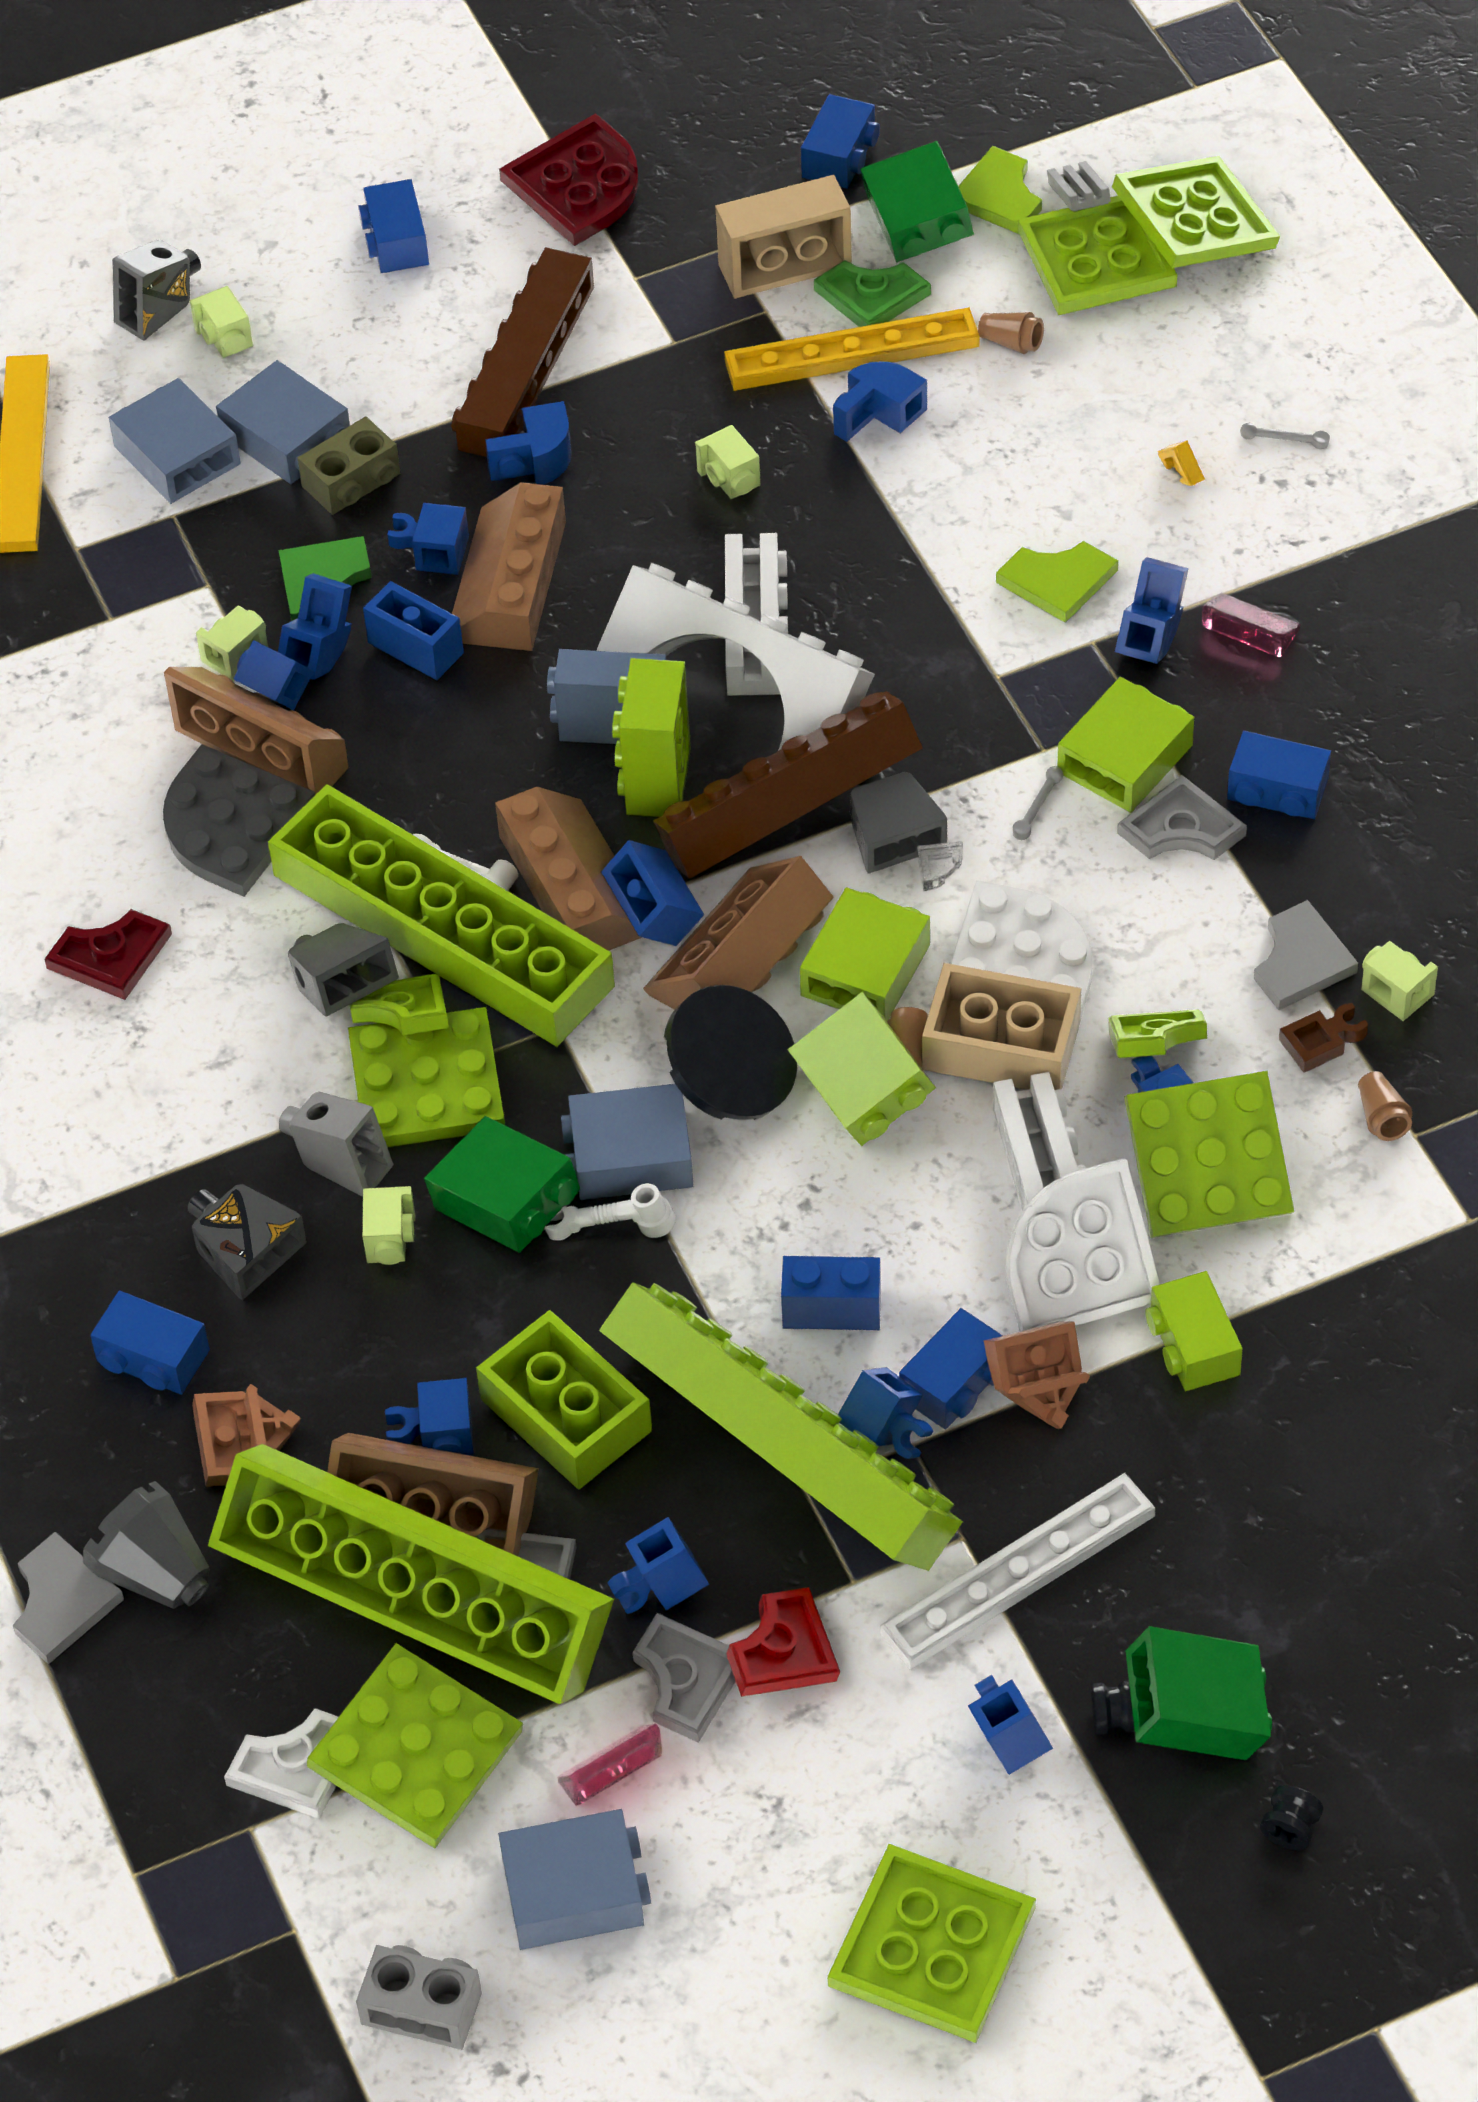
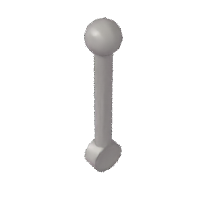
M1250 422L1243 424L1240 429L1241 436L1245 439L1259 436L1312 443L1318 449L1327 448L1330 441V435L1325 431H1317L1312 435L1256 428Z
M1052 766L1047 770V780L1023 820L1013 824V836L1016 839L1025 840L1030 836V824L1054 784L1059 783L1063 779V771L1058 766Z

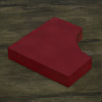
M130 909L120 920L102 928L80 929L68 926L45 957L46 968L126 1000L172 935L171 926L166 922Z

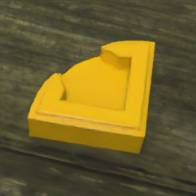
M1188 440L1169 445L1157 451L1166 469L1169 470L1174 467L1182 476L1179 480L1182 484L1193 486L1205 480Z

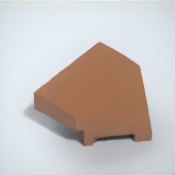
M1062 1321L984 1340L987 1361L995 1390L1054 1428L1062 1429L1069 1416L1065 1411L1079 1385L1087 1383L1090 1378L1089 1374L1081 1372L1082 1366L1075 1322Z
M252 1384L247 1387L246 1393L238 1391L194 1394L192 1407L206 1487L227 1485L235 1456L239 1452L261 1444L279 1451L298 1427L301 1418L289 1409L284 1413L258 1395V1388Z

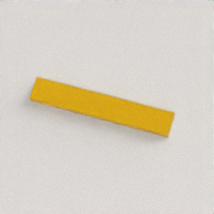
M970 307L733 349L724 351L733 391L848 371L870 362L884 361L893 363L976 348L980 345V336Z
M48 354L6 356L0 436V553L38 551L50 374Z

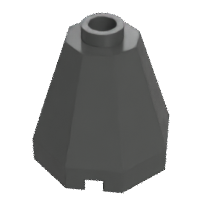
M156 1481L148 1484V1492L143 1487H139L115 1507L98 1527L105 1534L99 1544L90 1538L83 1550V1563L98 1577L173 1609L184 1603L188 1606L193 1605L209 1587V1583L206 1581L209 1575V1566L171 1495Z

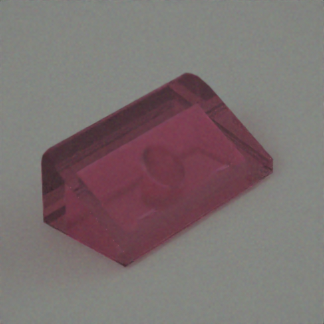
M1220 593L1207 601L1202 609L1203 627L1280 658L1301 626L1297 622L1224 593Z
M654 1723L635 1729L557 1776L558 1783L575 1806L581 1805L662 1756L660 1728Z

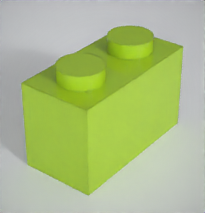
M1200 1272L1153 1286L1151 1290V1307L1145 1309L1147 1324L1153 1336L1160 1335L1165 1346L1163 1347V1357L1167 1370L1172 1376L1178 1375L1184 1390L1189 1391L1239 1376L1241 1373L1243 1348L1208 1272Z

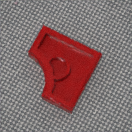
M810 1588L762 1594L758 1604L761 1620L759 1627L746 1639L730 1644L726 1653L741 1697L837 1682L840 1669Z

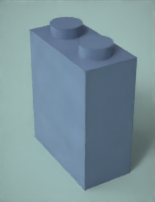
M278 360L216 405L217 416L236 434L238 448L289 484L294 483L300 478L297 457L350 426L348 408Z
M180 378L156 389L154 392L108 417L114 447L170 504L241 464L236 434Z
M559 649L556 667H549L547 676L548 694H555L551 698L550 721L558 723L559 741L616 744L620 738H613L612 723L614 711H622L623 703L618 702L620 676H628L631 658L666 660V654Z
M676 1084L568 1096L570 1115L561 1116L564 1144H574V1153L565 1155L571 1158L580 1186V1200L630 1195L636 1187L646 1183L655 1185L659 1191L694 1187L684 1099L682 1092Z
M622 1809L498 1833L520 1950L644 1926L642 1906L651 1904L650 1891L646 1873H635L633 1859L642 1857L636 1826L626 1828Z

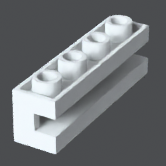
M760 533V548L743 549L742 534H725V598L728 597L749 606L750 610L747 615L761 621L764 614L788 625V617L779 616V610L788 609L787 583H779V577H787V551H778L777 533ZM725 639L727 696L780 694L773 676L761 660L740 644Z
M1049 1072L1031 1075L1030 1089L1015 1091L1012 1079L993 1082V1111L1023 1211L1033 1197L1053 1181L1086 1168L1085 1165L1077 1166L1074 1155H1078V1143L1073 1127H1065L1063 1117L1067 1116L1065 1097L1062 1089L1054 1090Z

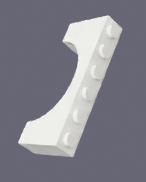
M651 563L649 569L635 565L632 566L596 650L666 654L667 656L683 645L703 639H729L740 644L761 660L778 686L784 708V731L778 751L782 749V745L787 740L796 736H806L819 729L825 719L836 714H845L860 706L859 703L865 698L875 675L861 668L863 659L840 649L837 656L823 650L826 642L804 632L800 633L799 638L785 633L787 624L764 614L761 621L747 615L750 610L749 606L728 597L725 598L722 604L710 598L712 589L688 580L686 586H683L673 581L675 572Z

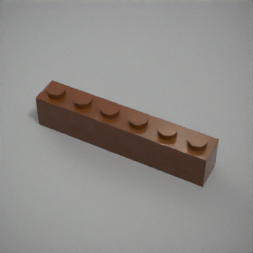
M545 247L538 262L531 264L527 275V283L523 291L519 290L515 294L512 312L508 319L501 321L497 340L493 348L486 350L482 369L478 377L471 379L467 390V398L463 406H458L454 411L451 427L452 431L456 432L459 451L487 457L485 439L520 434L524 426L522 408L535 405L594 289L591 257Z
M887 691L870 694L860 701V706L845 714H836L825 719L821 723V727L810 734L796 736L787 740L782 745V749L767 758L760 757L751 760L744 765L743 771L729 779H720L710 783L704 788V793L689 801H680L669 806L665 810L664 815L653 820L676 868L690 879L921 750L923 747L904 703Z

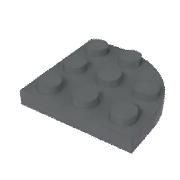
M201 744L171 783L164 800L163 821L171 850L180 863L196 876L245 897L271 863L268 841L315 796V792Z

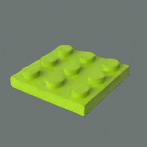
M1220 156L1115 175L1112 188L1171 268L1276 249L1280 239L1279 233Z
M1119 196L1110 197L1111 202L1078 211L1064 208L1018 219V232L1058 316L1177 287V273L1175 269L1171 268Z
M486 1007L447 1013L449 1028L402 1036L397 1028L384 1023L348 1027L358 1102L373 1107L387 1147L466 1136L484 1116L505 1125Z
M1268 1071L1124 1096L1150 1238L1282 1216L1295 1212Z
M396 1643L308 1756L307 1767L431 1847L436 1848L522 1733L523 1723Z
M888 1844L828 1974V1987L977 2043L1035 1911L1036 1898Z

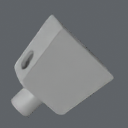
M316 1092L311 1095L301 1109L289 1106L280 1116V1131L294 1138L302 1162L307 1168L362 1197L363 1189L375 1188L394 1165L372 1106L327 1093Z

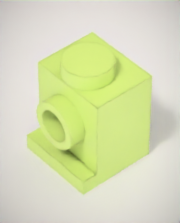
M228 286L190 300L196 333L198 335L202 334L207 345L214 344L222 358L253 346L249 317Z
M733 425L695 442L697 472L701 477L707 474L711 483L715 487L720 486L731 499L747 494L752 489L760 486L759 455Z
M238 605L225 617L218 619L209 631L201 627L196 632L201 661L234 681L233 678L237 672L239 658L245 650L249 649L252 641L255 640L268 647L265 631L266 625L263 619L252 610L247 611Z
M1388 941L1382 947H1374L1363 961L1361 990L1402 1021L1407 1019L1435 994L1438 966L1430 962L1424 967L1416 956L1408 951H1403L1391 941Z
M411 1186L363 1189L362 1237L367 1263L392 1265L405 1261L406 1242H414L415 1208Z

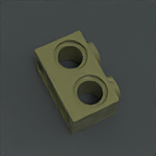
M366 416L297 457L302 487L332 515L356 503L361 497L379 486L387 484L394 477L401 474L397 444Z

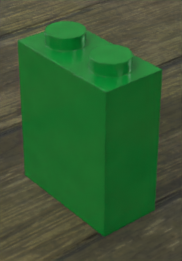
M938 141L860 168L867 198L896 263L974 235L968 206Z
M484 1116L424 1178L435 1210L519 1253L542 1233L545 1226L564 1206L571 1203L580 1190L570 1157L487 1116Z
M1149 1626L1125 1650L1136 1742L1247 1760L1271 1737L1272 1717L1267 1711L1264 1689L1266 1673L1261 1666L1259 1645Z

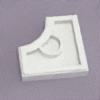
M314 1709L301 1725L286 1734L270 1737L246 1734L224 1776L226 1786L320 1819L336 1785L307 1767V1758L338 1719V1716Z

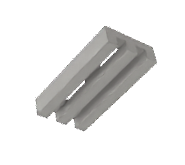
M1086 161L1078 163L1079 171H1075L1071 165L1062 166L1063 174L1061 175L1055 168L1047 170L1049 185L1071 211H1078L1111 202L1109 187ZM1071 183L1075 187L1076 193L1068 184Z

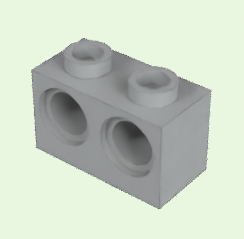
M376 1945L356 2004L361 2025L463 2050L482 1991L478 1970L473 1969L462 1960L445 1958L441 1961L425 1957L415 1949L403 1945H396L392 1948ZM394 1981L407 1983L403 1989L398 1991H387L384 1989L389 1983ZM450 1993L458 1996L456 2000L449 2004L435 2002L443 1994Z

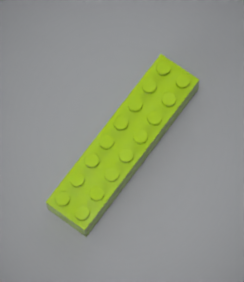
M328 784L268 841L275 877L361 929L388 938L390 946L437 975L439 974L442 978L556 1047L615 987L613 960L610 951Z
M634 1282L631 1283L599 1329L602 1334L890 1558L927 1571L930 1570L963 1523L962 1520L950 1512L954 1504L948 1498L931 1487L927 1490L914 1482L916 1474L897 1460L891 1459L889 1461L876 1453L879 1448L876 1443L857 1430H854L852 1433L840 1425L839 1422L842 1418L820 1402L814 1404L802 1396L805 1392L804 1388L784 1374L778 1376L767 1369L766 1366L769 1362L751 1348L747 1346L741 1348L731 1341L730 1338L733 1334L722 1325L710 1318L706 1321L694 1313L697 1307L688 1299L675 1291L670 1293L653 1283L650 1289Z
M264 1444L236 1454L208 1546L560 1705L584 1692L614 1599Z

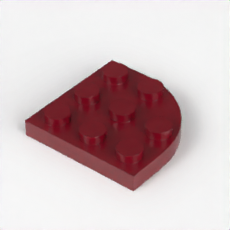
M596 113L499 168L500 181L574 246L620 219L633 203L638 189L637 160L632 147L621 134Z

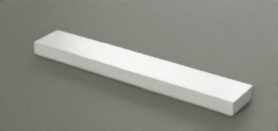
M1123 1473L881 1624V1635L911 1670L1155 1517V1507L1127 1474Z

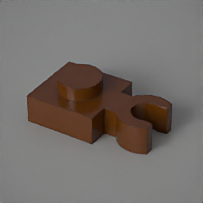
M1347 1003L1338 1007L1332 1018L1326 1019L1319 1010L1280 1028L1279 1041L1305 1073L1343 1055L1345 1042L1355 1043L1363 1040L1367 1036L1368 1022L1364 1020L1354 1025L1346 1023L1352 1020L1355 1014L1354 1004Z

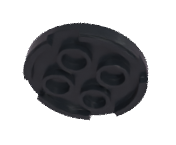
M714 985L692 993L671 1014L664 1032V1038L667 1040V1053L672 1067L669 1073L682 1094L698 1109L721 1120L725 1117L737 1120H757L769 1114L787 1098L793 1088L797 1075V1062L788 1051L795 1043L783 1019L765 1000L739 987Z

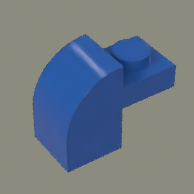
M870 362L855 367L848 372V392L842 393L833 404L834 435L848 442L874 418L901 434L927 410V379L902 365L892 362Z
M564 401L522 408L524 433L485 439L491 481L533 474L535 484L544 485L564 473L571 461L569 422Z
M1149 557L1142 561L1134 601L1123 612L1115 648L1116 653L1155 664L1165 657L1176 635L1184 606H1181L1189 568Z
M314 573L305 577L298 618L282 625L278 652L313 670L314 672L310 679L315 680L333 668L348 641L352 623L346 622L352 586Z

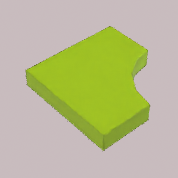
M992 146L958 186L968 206L969 214L1019 234L1018 219L1035 216L1042 211V199L1031 193L1023 182L1028 171V160Z
M1082 541L1072 549L1057 553L1036 552L1022 547L996 572V583L1066 623L1118 571L1119 560L1085 541Z
M439 974L395 980L350 1004L353 1023L375 1022L388 1024L397 1028L402 1036L449 1028Z
M1199 1009L1113 1015L1108 1017L1109 1035L1118 1058L1166 1055L1167 1049L1177 1044L1207 1039V1022L1202 1011Z

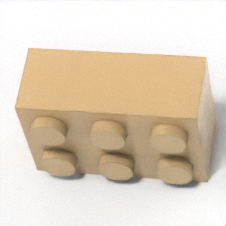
M835 175L715 205L719 267L734 299L819 277L844 260L852 264L851 210Z
M943 963L922 1035V1069L990 1083L1012 1079L1014 1087L1027 1090L1030 1089L1031 1075L1049 1072L1054 1090L1062 1089L1081 1020L1082 988Z

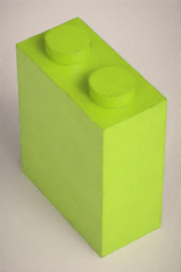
M1119 677L1058 743L1057 766L1062 769L1065 777L1132 813L1193 746L1194 716L1182 707L1172 705L1157 697L1145 687L1135 685Z
M846 887L799 968L801 996L840 1009L859 993L863 992L884 1019L888 1021L891 1012L898 1004L930 946V916L921 913L915 908L902 907L879 899L874 894L862 893Z
M863 992L859 993L788 1049L844 1128L861 1146L885 1133L893 1121L906 1111L920 1106L927 1095L936 1089L935 1085L878 1009Z

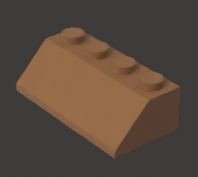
M520 482L481 507L452 611L453 615L460 618L463 644L525 651L533 650L566 524L563 487Z
M168 667L165 670L164 677L174 727L176 731L314 791L315 795L326 784L332 787L349 768L345 740L334 730L323 729L306 720L300 713L293 710L288 711L270 702L264 695L258 692L252 693L236 685L227 676L217 675L203 667Z
M534 787L495 802L499 837L542 912L608 951L642 938L638 936L601 873L612 860L614 854L581 799L544 788Z
M802 856L751 867L643 989L649 996L674 1010L692 993L708 986L729 985L754 992L771 978L769 971L778 961L790 956L798 947L796 940L801 934L813 928L824 917L822 910L834 896Z
M346 1433L332 1440L327 1472L473 1537L481 1534L488 1528L506 1530L505 1540L485 1538V1542L518 1556L521 1548L522 1534L527 1532L532 1517L539 1468Z

